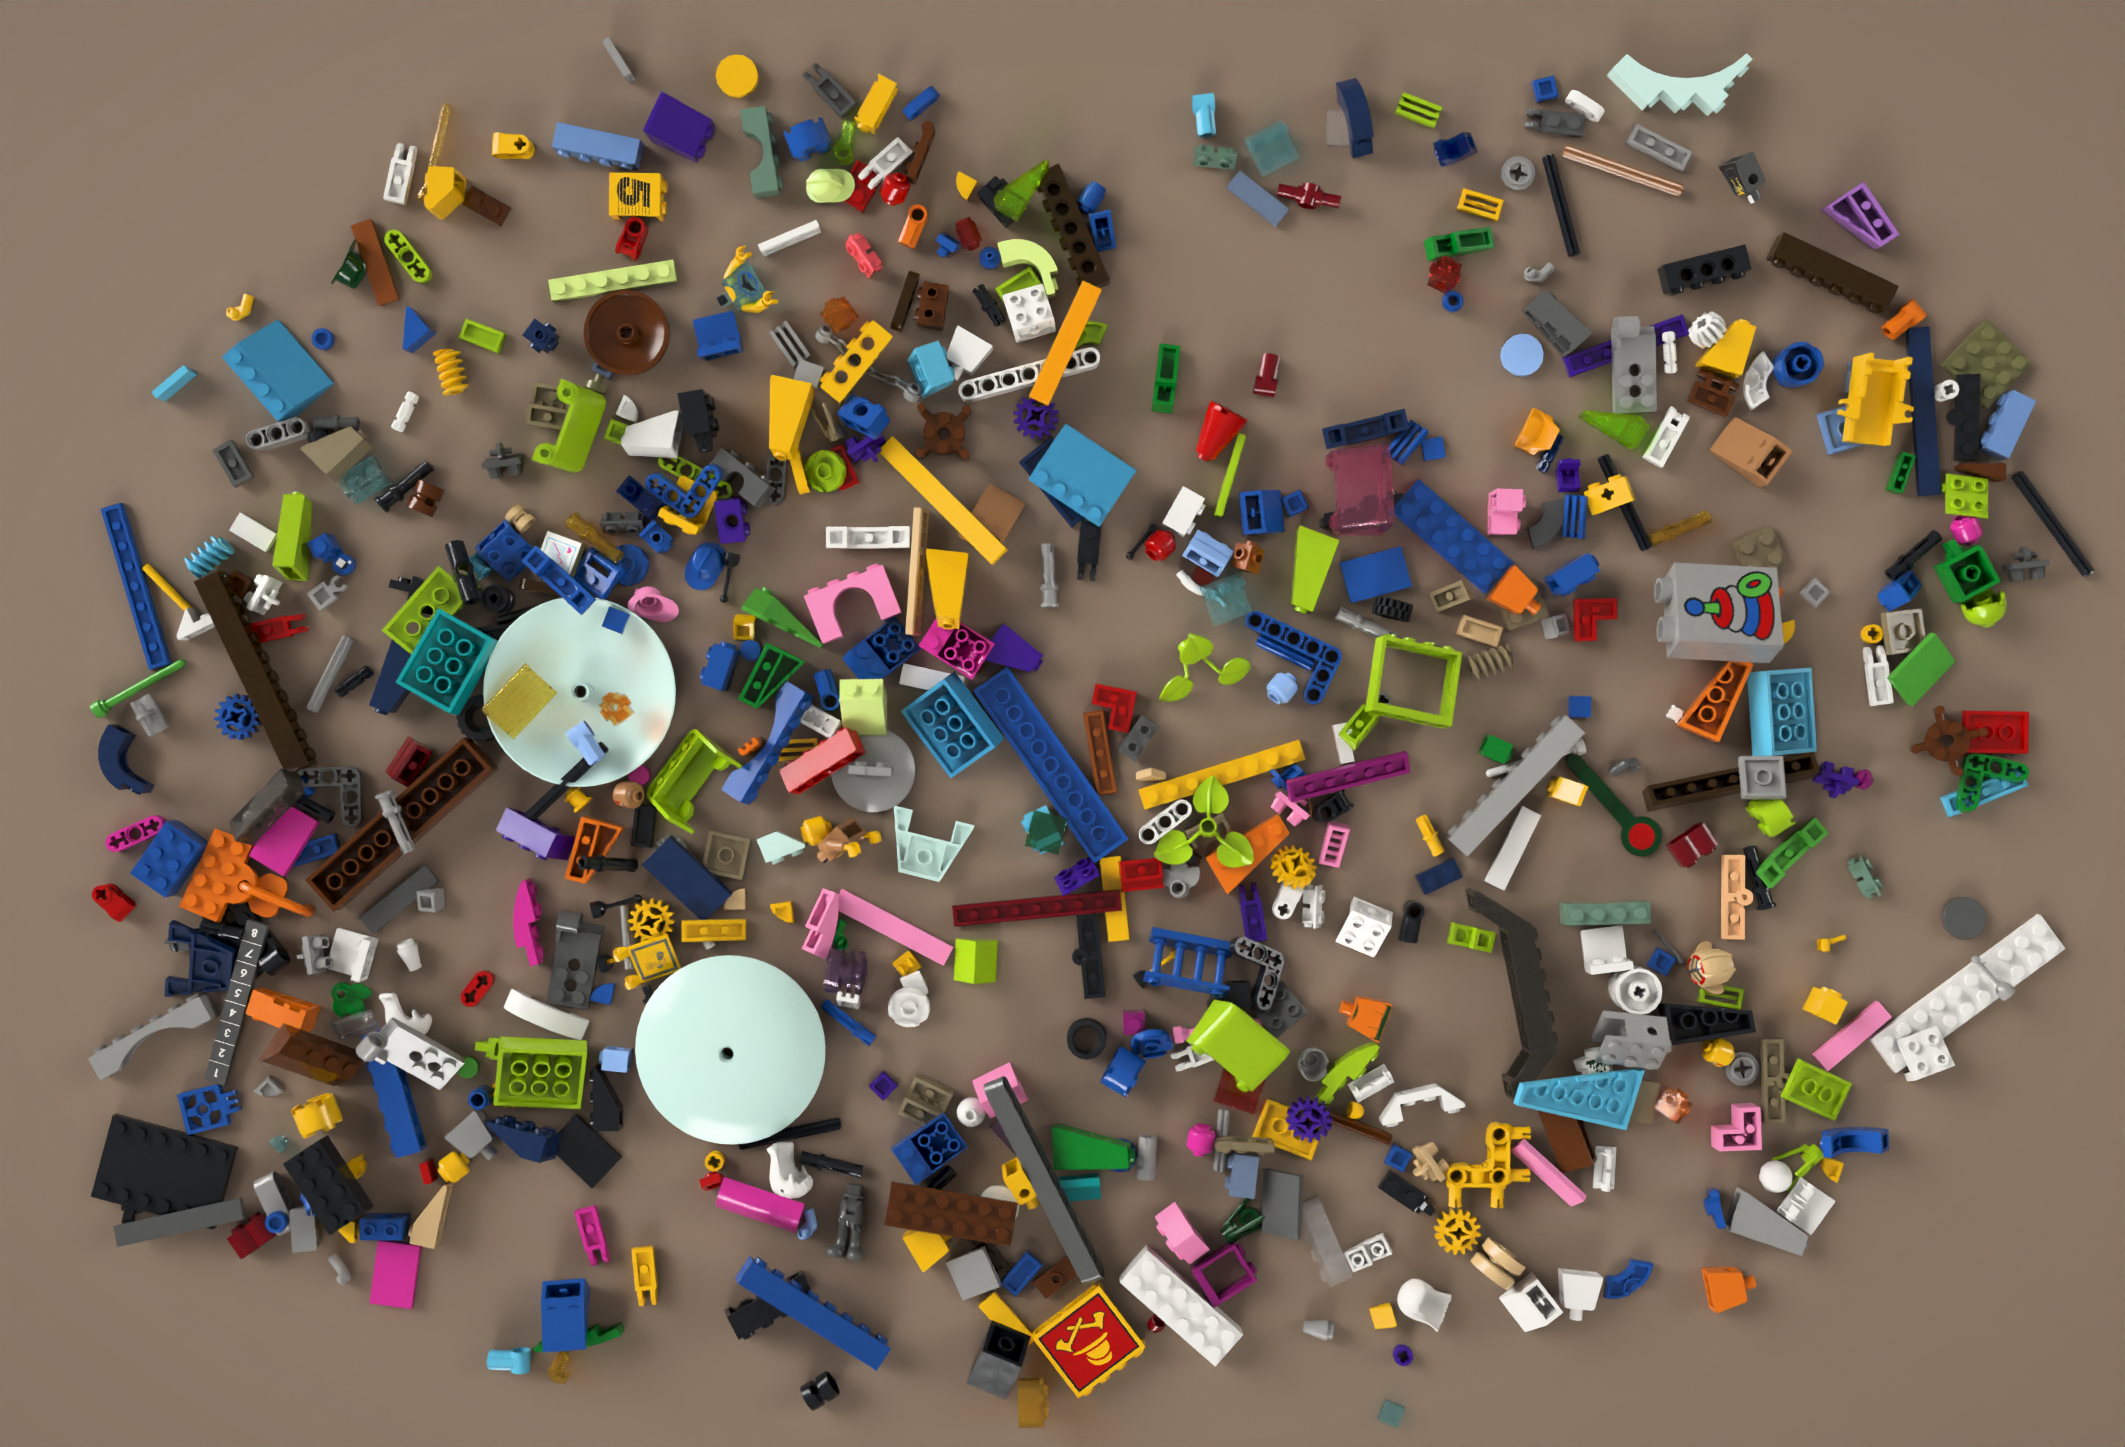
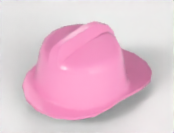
M649 586L640 589L636 588L634 597L628 603L630 611L639 617L656 622L672 621L678 616L679 612L678 606L673 600L662 596L659 590Z

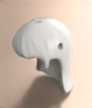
M382 993L379 995V999L385 1008L386 1023L394 1017L424 1035L429 1031L432 1024L430 1014L419 1015L413 1009L412 1017H408L402 1011L395 993Z
M793 1142L773 1143L772 1146L767 1148L771 1156L770 1184L773 1192L789 1199L804 1196L812 1188L813 1180L807 1174L804 1166H802L801 1172L797 1169L794 1161Z
M1411 1279L1401 1286L1397 1301L1400 1310L1405 1315L1430 1325L1438 1332L1452 1295L1436 1291L1423 1280Z

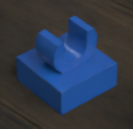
M946 232L940 233L936 239L941 244L937 254L943 258L947 257L950 251L953 253L959 251L962 243Z

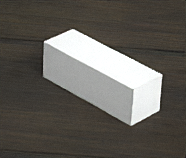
M1347 723L1332 725L1340 764L1355 761L1352 749L1338 735Z

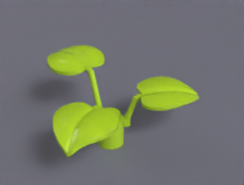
M1189 633L1188 638L1178 645L1180 661L1183 663L1185 676L1179 675L1171 679L1161 692L1159 700L1162 702H1172L1186 697L1193 688V682L1188 680L1190 676L1187 665L1195 664L1201 659L1218 674H1221L1218 681L1223 685H1231L1240 681L1250 670L1251 664L1247 659L1238 657L1228 661L1224 665L1223 670L1219 669L1206 658L1213 651L1212 642L1203 636Z
M1215 776L1204 780L1195 791L1193 797L1195 810L1199 813L1207 812V818L1200 822L1199 831L1187 840L1183 832L1170 830L1158 842L1154 853L1156 859L1170 865H1180L1187 862L1193 854L1192 848L1188 844L1192 843L1199 835L1207 838L1215 836L1222 843L1217 848V857L1224 866L1237 868L1253 863V850L1244 835L1238 832H1229L1225 840H1223L1219 833L1216 832L1217 824L1211 819V813H1222L1228 806L1229 797L1225 788Z

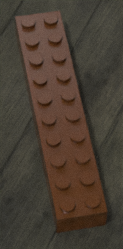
M462 738L395 798L398 806L402 808L400 814L413 844L419 841L498 770V767L472 739ZM383 810L305 879L332 911L343 909L403 855L388 818L382 815Z

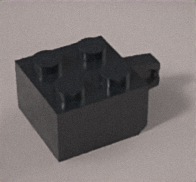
M703 389L677 393L684 431L695 439L700 453L713 451V438L717 437L716 431H719L718 419L714 418L713 410H716L714 398Z

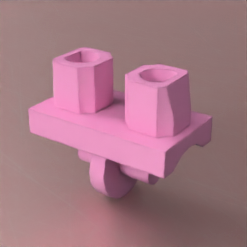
M1277 791L1274 795L1276 798L1271 808L1278 814L1286 806L1293 810L1286 818L1293 826L1298 825L1303 819L1306 820L1310 816L1297 805L1299 802L1305 807L1308 803L1305 799L1290 802L1288 797L1281 791Z

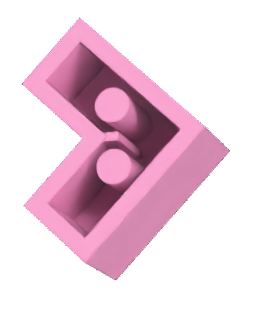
M1496 489L1489 493L1487 535L1514 536L1517 534L1521 525L1518 513L1526 506V495H1523V489Z
M1731 1103L1732 1124L1711 1125V1146L1718 1151L1762 1150L1761 1108L1753 1103Z
M1176 1202L1155 1216L1159 1223L1156 1226L1163 1237L1166 1235L1168 1238L1166 1244L1172 1252H1175L1180 1260L1185 1259L1190 1265L1210 1250L1201 1234L1192 1226L1184 1211Z

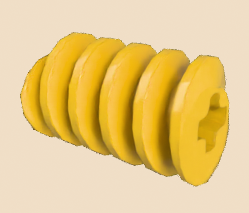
M441 349L433 352V355L437 357L435 358V363L439 365L437 372L441 373L439 380L444 381L441 383V388L445 389L443 392L444 396L462 393L464 389L469 387V384L462 383L463 380L467 379V376L460 375L461 372L465 371V368L458 367V364L462 363L463 360L456 359V356L460 355L461 351Z

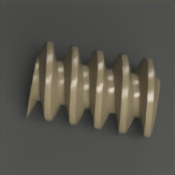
M1508 644L1505 645V648L1502 645L1498 646L1497 651L1494 648H1491L1489 653L1482 651L1481 656L1475 653L1473 659L1471 656H1466L1468 670L1471 676L1475 675L1478 680H1481V673L1486 678L1489 677L1490 670L1494 675H1497V668L1502 673L1505 672L1506 665L1510 670H1513V655Z

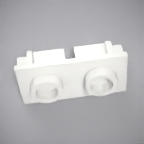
M1305 885L1303 904H1310V908H1303L1302 923H1304V927H1312L1313 924V928L1316 929L1324 923L1325 915L1324 911H1322V903L1325 901V891L1323 890V885L1315 886V889L1314 885Z
M1382 1064L1364 1074L1361 1078L1350 1082L1348 1086L1359 1103L1394 1083V1080L1385 1064Z
M1595 1146L1597 1160L1594 1164L1593 1188H1599L1606 1192L1614 1189L1617 1147Z

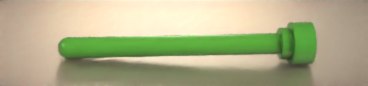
M179 659L108 700L103 699L90 704L93 714L97 718L106 716L111 707L183 668L186 662L183 659Z

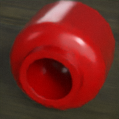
M900 172L890 173L884 178L880 194L884 202L896 206L905 201L911 186L904 174Z
M1156 530L1145 542L1146 554L1154 561L1166 560L1176 549L1174 535L1168 530Z

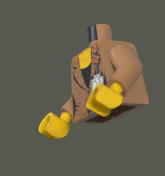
M853 817L836 826L818 844L820 851L817 853V858L822 863H826L828 860L833 861L842 856L846 851H848L849 857H855L857 853H861L859 840H866L869 837L870 844L879 843L882 841L879 831L866 832Z

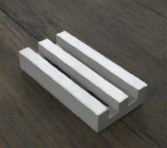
M610 38L604 39L603 45L626 81L630 83L635 80Z
M787 321L783 322L781 326L776 327L774 331L769 332L793 368L798 366L800 359L805 361L811 357ZM787 328L805 354L803 357L800 356L783 331ZM778 333L781 334L798 359L794 362L776 336Z

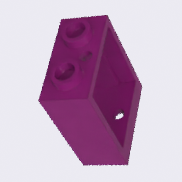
M1234 1241L1230 1244L1227 1243L1190 1266L1193 1275L1214 1308L1257 1281L1255 1276L1257 1270L1251 1261L1247 1263L1244 1258L1246 1252L1240 1243L1238 1245ZM1233 1250L1247 1274L1217 1293L1202 1269Z

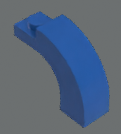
M1842 1127L1822 1131L1820 1142L1823 1157L1833 1158L1846 1152L1882 1154L1889 1150V1129Z

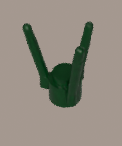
M1246 1198L1232 1215L1222 1222L1224 1227L1220 1229V1232L1228 1244L1262 1229V1224L1254 1229L1248 1228L1263 1220L1265 1215L1255 1218L1242 1227H1239L1236 1222L1231 1223L1250 1201L1249 1198Z

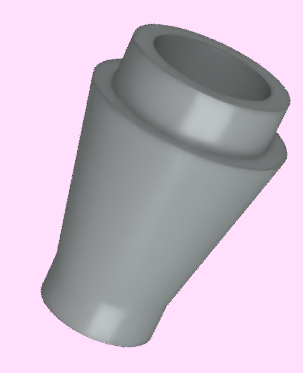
M1304 1320L1303 1333L1327 1341V1339L1332 1340L1333 1322H1329V1320Z

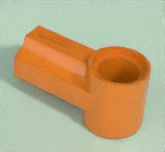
M916 204L909 209L908 218L898 243L908 248H916L924 226L929 219L924 206ZM917 211L924 213L923 219L919 221L913 219V215Z
M1913 298L1904 304L1896 315L1881 326L1882 332L1887 338L1895 340L1909 327H1913L1924 319L1927 314Z

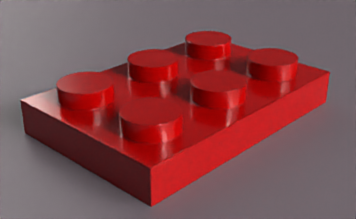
M1962 711V725L1967 731L1978 728H1985L1988 731L1984 737L1970 739L1967 753L2028 754L2029 712Z

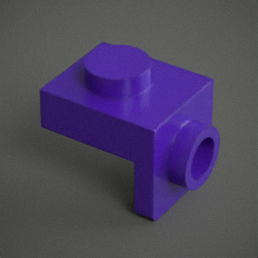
M1566 458L1559 460L1555 470L1558 492L1580 491V459Z

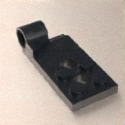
M248 902L242 904L229 903L220 923L226 922L227 925L245 928L248 919L263 922L258 914L251 911ZM229 911L235 914L236 918L233 923H230L226 918ZM201 916V917H202L203 919H205V920L212 921V920H210V919H208V918H205V917ZM270 929L262 958L259 960L260 965L256 978L264 972L274 976L291 962L287 954L288 951ZM222 937L220 939L222 943L236 949L235 959H237L241 942Z

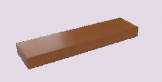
M368 219L351 225L377 304L381 307L399 301L400 297L373 220Z
M1104 710L1083 713L1096 793L1098 796L1117 793Z

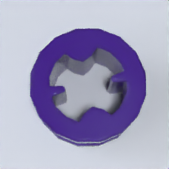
M1400 1344L1394 1348L1393 1357L1398 1365L1407 1366L1412 1362L1413 1354L1408 1346ZM1402 1351H1405L1408 1355L1407 1358L1404 1357V1360H1401L1398 1355L1399 1352L1402 1354Z

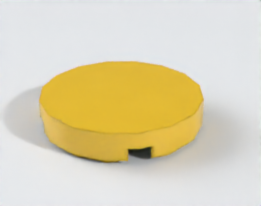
M735 54L727 56L717 67V84L722 92L729 97L743 98V96L750 95L758 85L759 75L757 68L752 60L744 55Z

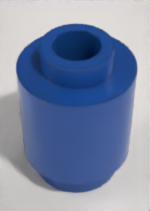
M1094 181L1090 185L1088 184L1077 200L1079 210L1087 215L1095 213L1105 197L1106 189Z
M487 1085L477 1087L468 1096L469 1105L476 1110L484 1109L494 1101L493 1089Z

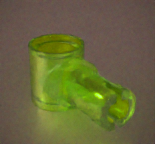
M842 120L840 138L833 149L837 162L843 166L851 164L854 160V141L852 140L856 123L849 121L848 125L847 120ZM846 149L849 151L846 157L839 156L841 150Z

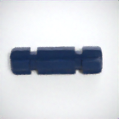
M1558 434L1551 449L1544 451L1541 457L1542 461H1539L1536 467L1538 471L1542 473L1548 472L1551 466L1549 464L1553 462L1560 448L1559 446L1564 441V436Z

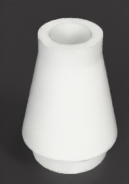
M413 938L397 944L398 950L396 951L410 972L422 967L417 942H414Z

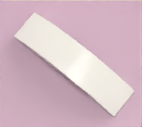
M910 526L826 527V548H910Z
M514 988L511 989L504 1009L550 1031L582 1040L590 1020L571 1012L566 1013L535 1000L526 993Z

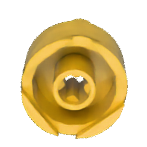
M325 1093L307 1100L303 1107L300 1103L291 1109L303 1138L311 1137L316 1134L315 1131L321 1129L323 1132L329 1131L336 1127V1123L343 1120L333 1093Z

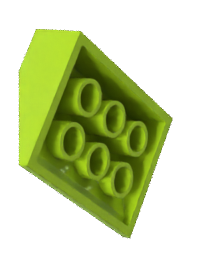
M500 1036L493 1106L581 1109L587 1059V1040Z

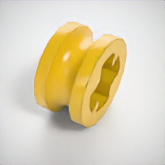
M1875 624L1866 625L1862 628L1860 635L1866 643H1877L1883 638V630ZM1871 628L1872 632H1876V636L1874 637L1868 636V632L1871 631Z
M712 1151L705 1158L706 1168L713 1172L720 1170L725 1163V1157L720 1151ZM712 1156H715L716 1159H720L719 1163L717 1164L718 1166H715L714 1163H710V1161L712 1160Z

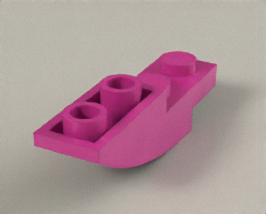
M531 879L521 881L517 891L513 912V928L516 947L525 946L529 964L534 966L544 962L543 958L545 957L544 949L542 946H539L538 927L534 926V922L541 919L542 908L540 903H537L535 897L537 895L535 883H532Z

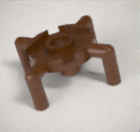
M923 403L918 404V412L926 420L923 428V438L926 445L922 449L918 448L915 451L918 459H924L932 451L941 455H949L956 452L963 461H968L970 458L969 452L964 450L962 445L965 439L963 422L971 415L970 406L964 405L962 412L955 416L948 412L932 415ZM947 428L950 431L949 438H939V430Z
M1936 706L1933 709L1936 722L1928 728L1924 736V742L1910 746V751L1912 753H1919L1926 750L1933 758L1949 762L1952 774L1961 776L1963 769L1959 767L1958 759L1968 752L1970 739L1984 737L1988 731L1985 728L1967 731L1960 722L1945 720V708L1943 706ZM1946 734L1953 738V744L1949 747L1941 744V738Z

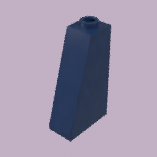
M393 639L369 706L376 708L375 712L383 715L396 713L411 692L395 683L411 654Z

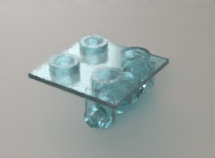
M1281 120L1243 139L1262 177L1300 158L1287 134L1288 127L1285 123L1282 124Z
M1238 573L1200 587L1214 627L1252 612L1243 586H1246L1245 579L1239 578Z

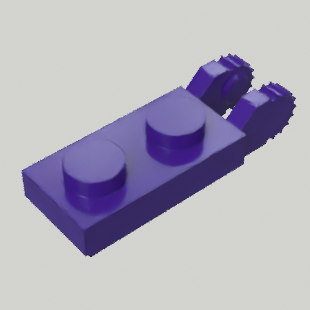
M1256 882L1251 883V892L1254 898L1251 900H1246L1245 887L1243 884L1238 885L1241 900L1239 903L1245 937L1255 942L1266 941L1267 934Z

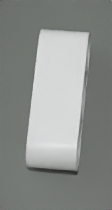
M1178 799L1139 829L1138 835L1140 840L1145 844L1156 842L1191 814L1192 807L1190 803L1184 799ZM1180 803L1187 805V812L1183 815L1176 812V807ZM1161 817H1170L1171 823L1168 827L1160 826L1159 820ZM1145 829L1153 830L1154 836L1152 839L1145 840L1142 837Z

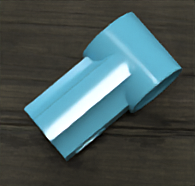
M1214 93L1192 95L1193 114L1196 116L1198 137L1208 138L1215 136Z
M519 1347L512 1350L491 1349L488 1353L487 1367L489 1370H511V1373L514 1374L530 1372V1348Z

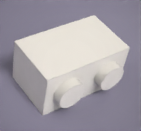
M1183 486L1165 517L1162 526L1182 537L1186 533L1190 535L1196 524L1192 522L1196 514L1200 516L1206 506L1203 504L1205 498Z

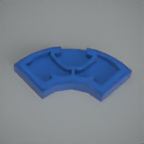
M1630 1259L1628 1267L1623 1272L1617 1275L1606 1276L1603 1297L1617 1299L1631 1295L1630 1293L1640 1286L1642 1287L1648 1280L1653 1269V1263Z

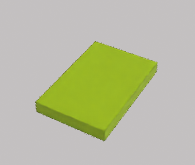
M1797 1059L1780 1097L1835 1121L1852 1083L1801 1059Z

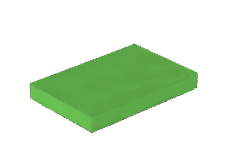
M1930 632L1887 679L1905 703L1912 707L1956 661L1937 635Z

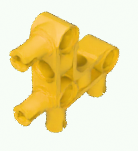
M1491 1122L1486 1129L1487 1160L1482 1164H1467V1162L1448 1164L1450 1168L1444 1174L1447 1188H1449L1448 1206L1455 1208V1205H1457V1208L1462 1207V1188L1484 1187L1491 1188L1490 1207L1497 1208L1499 1206V1208H1503L1504 1189H1506L1507 1185L1511 1184V1182H1530V1177H1528L1530 1176L1529 1168L1511 1169L1510 1141L1512 1139L1530 1140V1126L1512 1127L1508 1123ZM1501 1128V1136L1494 1137V1131ZM1459 1170V1177L1451 1179V1173ZM1496 1171H1502L1499 1179H1493V1174Z

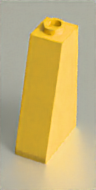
M771 375L769 448L776 459L794 461L815 391L812 383Z
M926 548V566L938 627L948 630L959 629L969 553Z

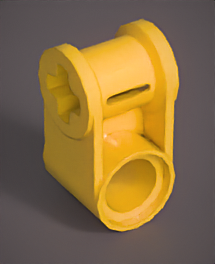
M493 134L492 156L495 158L530 159L535 154L534 144L524 135Z

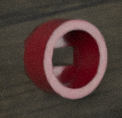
M1153 1314L1147 1322L1148 1330H1152L1153 1333L1161 1332L1166 1326V1323L1156 1314Z

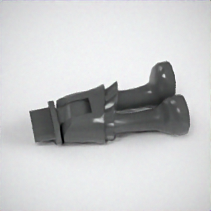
M847 1183V1190L843 1193L845 1197L841 1201L837 1214V1221H839L837 1240L834 1245L828 1247L826 1251L827 1256L835 1258L846 1256L848 1228L850 1227L852 1228L847 1259L854 1261L865 1260L866 1254L861 1248L860 1242L861 1232H865L864 1226L866 1225L864 1185Z

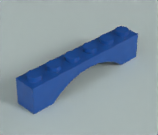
M785 681L775 698V722L767 743L752 761L740 769L731 772L721 789L739 802L748 805L756 799L758 790L768 779V773L778 762L781 751L788 745L791 734L800 725L804 712L810 708L813 695L795 684Z

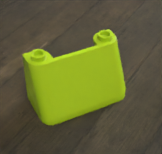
M561 379L557 388V396L560 401L569 404L570 407L556 445L550 443L539 444L534 451L532 460L561 470L577 473L585 466L607 402L602 394Z
M1215 999L1186 1041L1192 1046L1191 1050L1200 1056L1202 1054L1209 1055L1235 1076L1236 1087L1245 1093L1247 1091L1253 1092L1290 1053L1286 1046L1239 1007L1230 1002Z

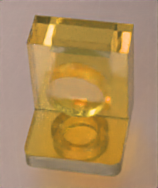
M570 1351L558 1352L546 1374L550 1376L552 1381L565 1384L571 1376L569 1372L564 1370L570 1360L567 1357Z

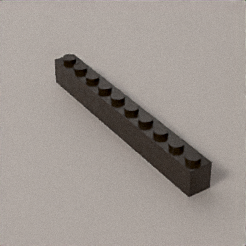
M215 571L193 581L286 775L296 773L303 768L316 764L315 751L312 747H309L306 741L307 735L297 722V714L288 703V695L278 682L279 676L271 668L269 655L266 651H263L260 645V636L250 625L252 623L251 618L241 605L242 599L232 586L233 580L226 571Z

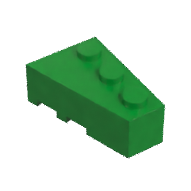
M766 642L738 700L756 709L759 708L805 661Z

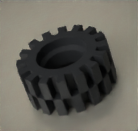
M1376 596L1372 614L1397 621L1409 622L1413 605L1392 598Z

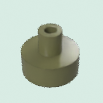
M597 373L594 381L587 379L584 386L605 395L607 386L602 384L604 376Z

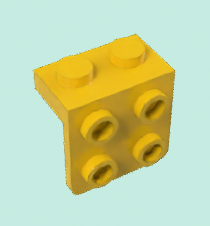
M682 475L679 477L677 485L689 492L695 480ZM698 485L696 489L697 494L705 496V487ZM675 490L670 498L673 501L678 500V493ZM715 490L713 491L701 512L695 517L687 518L668 504L660 509L658 516L663 518V521L667 524L677 525L682 528L683 532L696 535L704 530L718 493ZM694 500L691 504L687 505L689 507V512L693 511V506L697 502V500Z

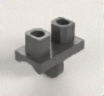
M496 443V450H490L489 453L491 457H497L487 458L485 462L481 463L482 469H487L490 479L503 476L502 466H508L510 476H515L522 473L524 455L520 453L506 456L505 454H512L511 447L504 448L502 443Z
M2021 547L2017 554H2013V559L2019 560L2020 563L2002 565V571H2008L2010 582L2025 580L2024 569L2028 568L2030 580L2045 578V566H2050L2049 559L2031 561V558H2036V552H2031L2028 547Z

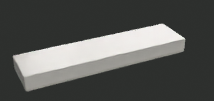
M1520 806L1484 880L1485 882L1505 891L1541 817L1540 814Z

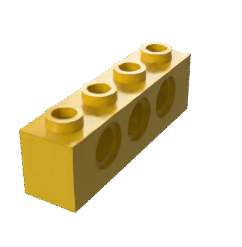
M874 320L871 323L869 321L865 322L859 330L862 332L859 338H853L847 345L848 352L844 356L840 354L833 363L836 367L831 373L827 371L820 379L822 382L820 387L839 403H842L894 337ZM867 337L874 340V347L870 350H866L863 347V340ZM853 354H858L861 358V363L856 367L850 364V357ZM843 370L847 373L848 379L845 383L838 382L836 376L839 371Z

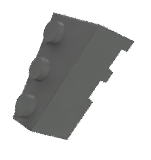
M1546 290L1522 310L1525 316L1562 357L1572 352L1592 334L1588 328L1557 301L1552 293Z

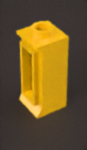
M878 73V82H874L857 113L858 117H854L858 129L865 133L869 131L873 134L876 133L899 90L896 88L897 83Z

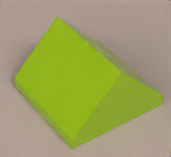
M956 938L954 980L972 984L996 982L998 940Z

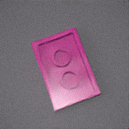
M282 801L249 856L278 874L287 877L320 822L296 807L289 805L286 801Z
M378 1240L370 1304L408 1309L414 1307L422 1246L400 1241Z

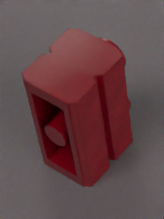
M408 736L385 772L391 779L409 787L433 752L425 744Z

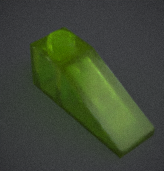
M1043 160L1007 184L1003 191L999 190L994 198V202H996L995 210L1018 222L1049 168V161Z
M1585 410L1578 415L1580 419L1630 450L1639 445L1650 425L1645 423L1646 420L1639 415Z

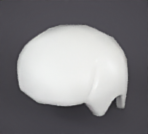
M1778 1160L1768 1161L1761 1167L1759 1180L1765 1190L1772 1193H1780L1786 1191L1791 1186L1792 1172L1784 1162Z

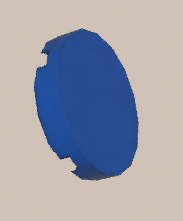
M633 544L615 547L607 558L615 565L625 568V574L617 581L620 585L633 586L639 584L646 578L649 572L647 554Z
M1145 1030L1136 1034L1131 1039L1132 1052L1136 1055L1140 1054L1142 1058L1146 1059L1162 1057L1167 1054V1050L1171 1051L1173 1049V1037L1164 1030Z

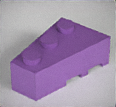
M1862 182L1821 210L1873 250L1880 248L1899 235L1865 182Z

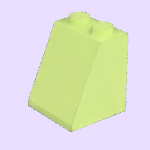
M883 679L840 680L839 700L843 728L855 730L858 736H887V694Z

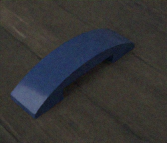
M1405 409L1372 418L1322 428L1326 449L1328 450L1409 430L1410 428Z

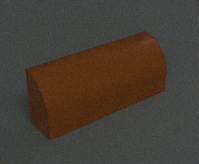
M1538 1110L1562 1173L1590 1167L1595 1164L1597 1157L1583 1120Z

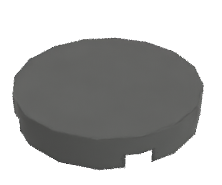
M1957 897L1949 901L1943 909L1942 924L1950 935L1959 939H1970L1983 931L1986 924V913L1978 901L1968 897Z

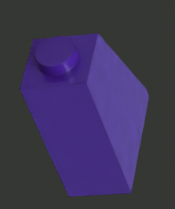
M1005 624L991 638L990 641L995 645L985 661L1031 672L1032 669L1037 671L1044 662L1041 660L1043 655Z

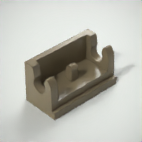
M1223 812L1211 816V819L1217 824L1216 832L1221 837L1232 832ZM1200 822L1184 830L1188 840L1199 831ZM1199 835L1190 844L1193 850L1196 851L1217 840L1215 836L1207 838Z

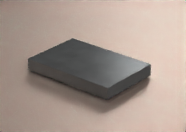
M1269 1168L1264 1169L1262 1215H1265V1218L1262 1220V1233L1294 1240L1301 1239L1304 1175Z

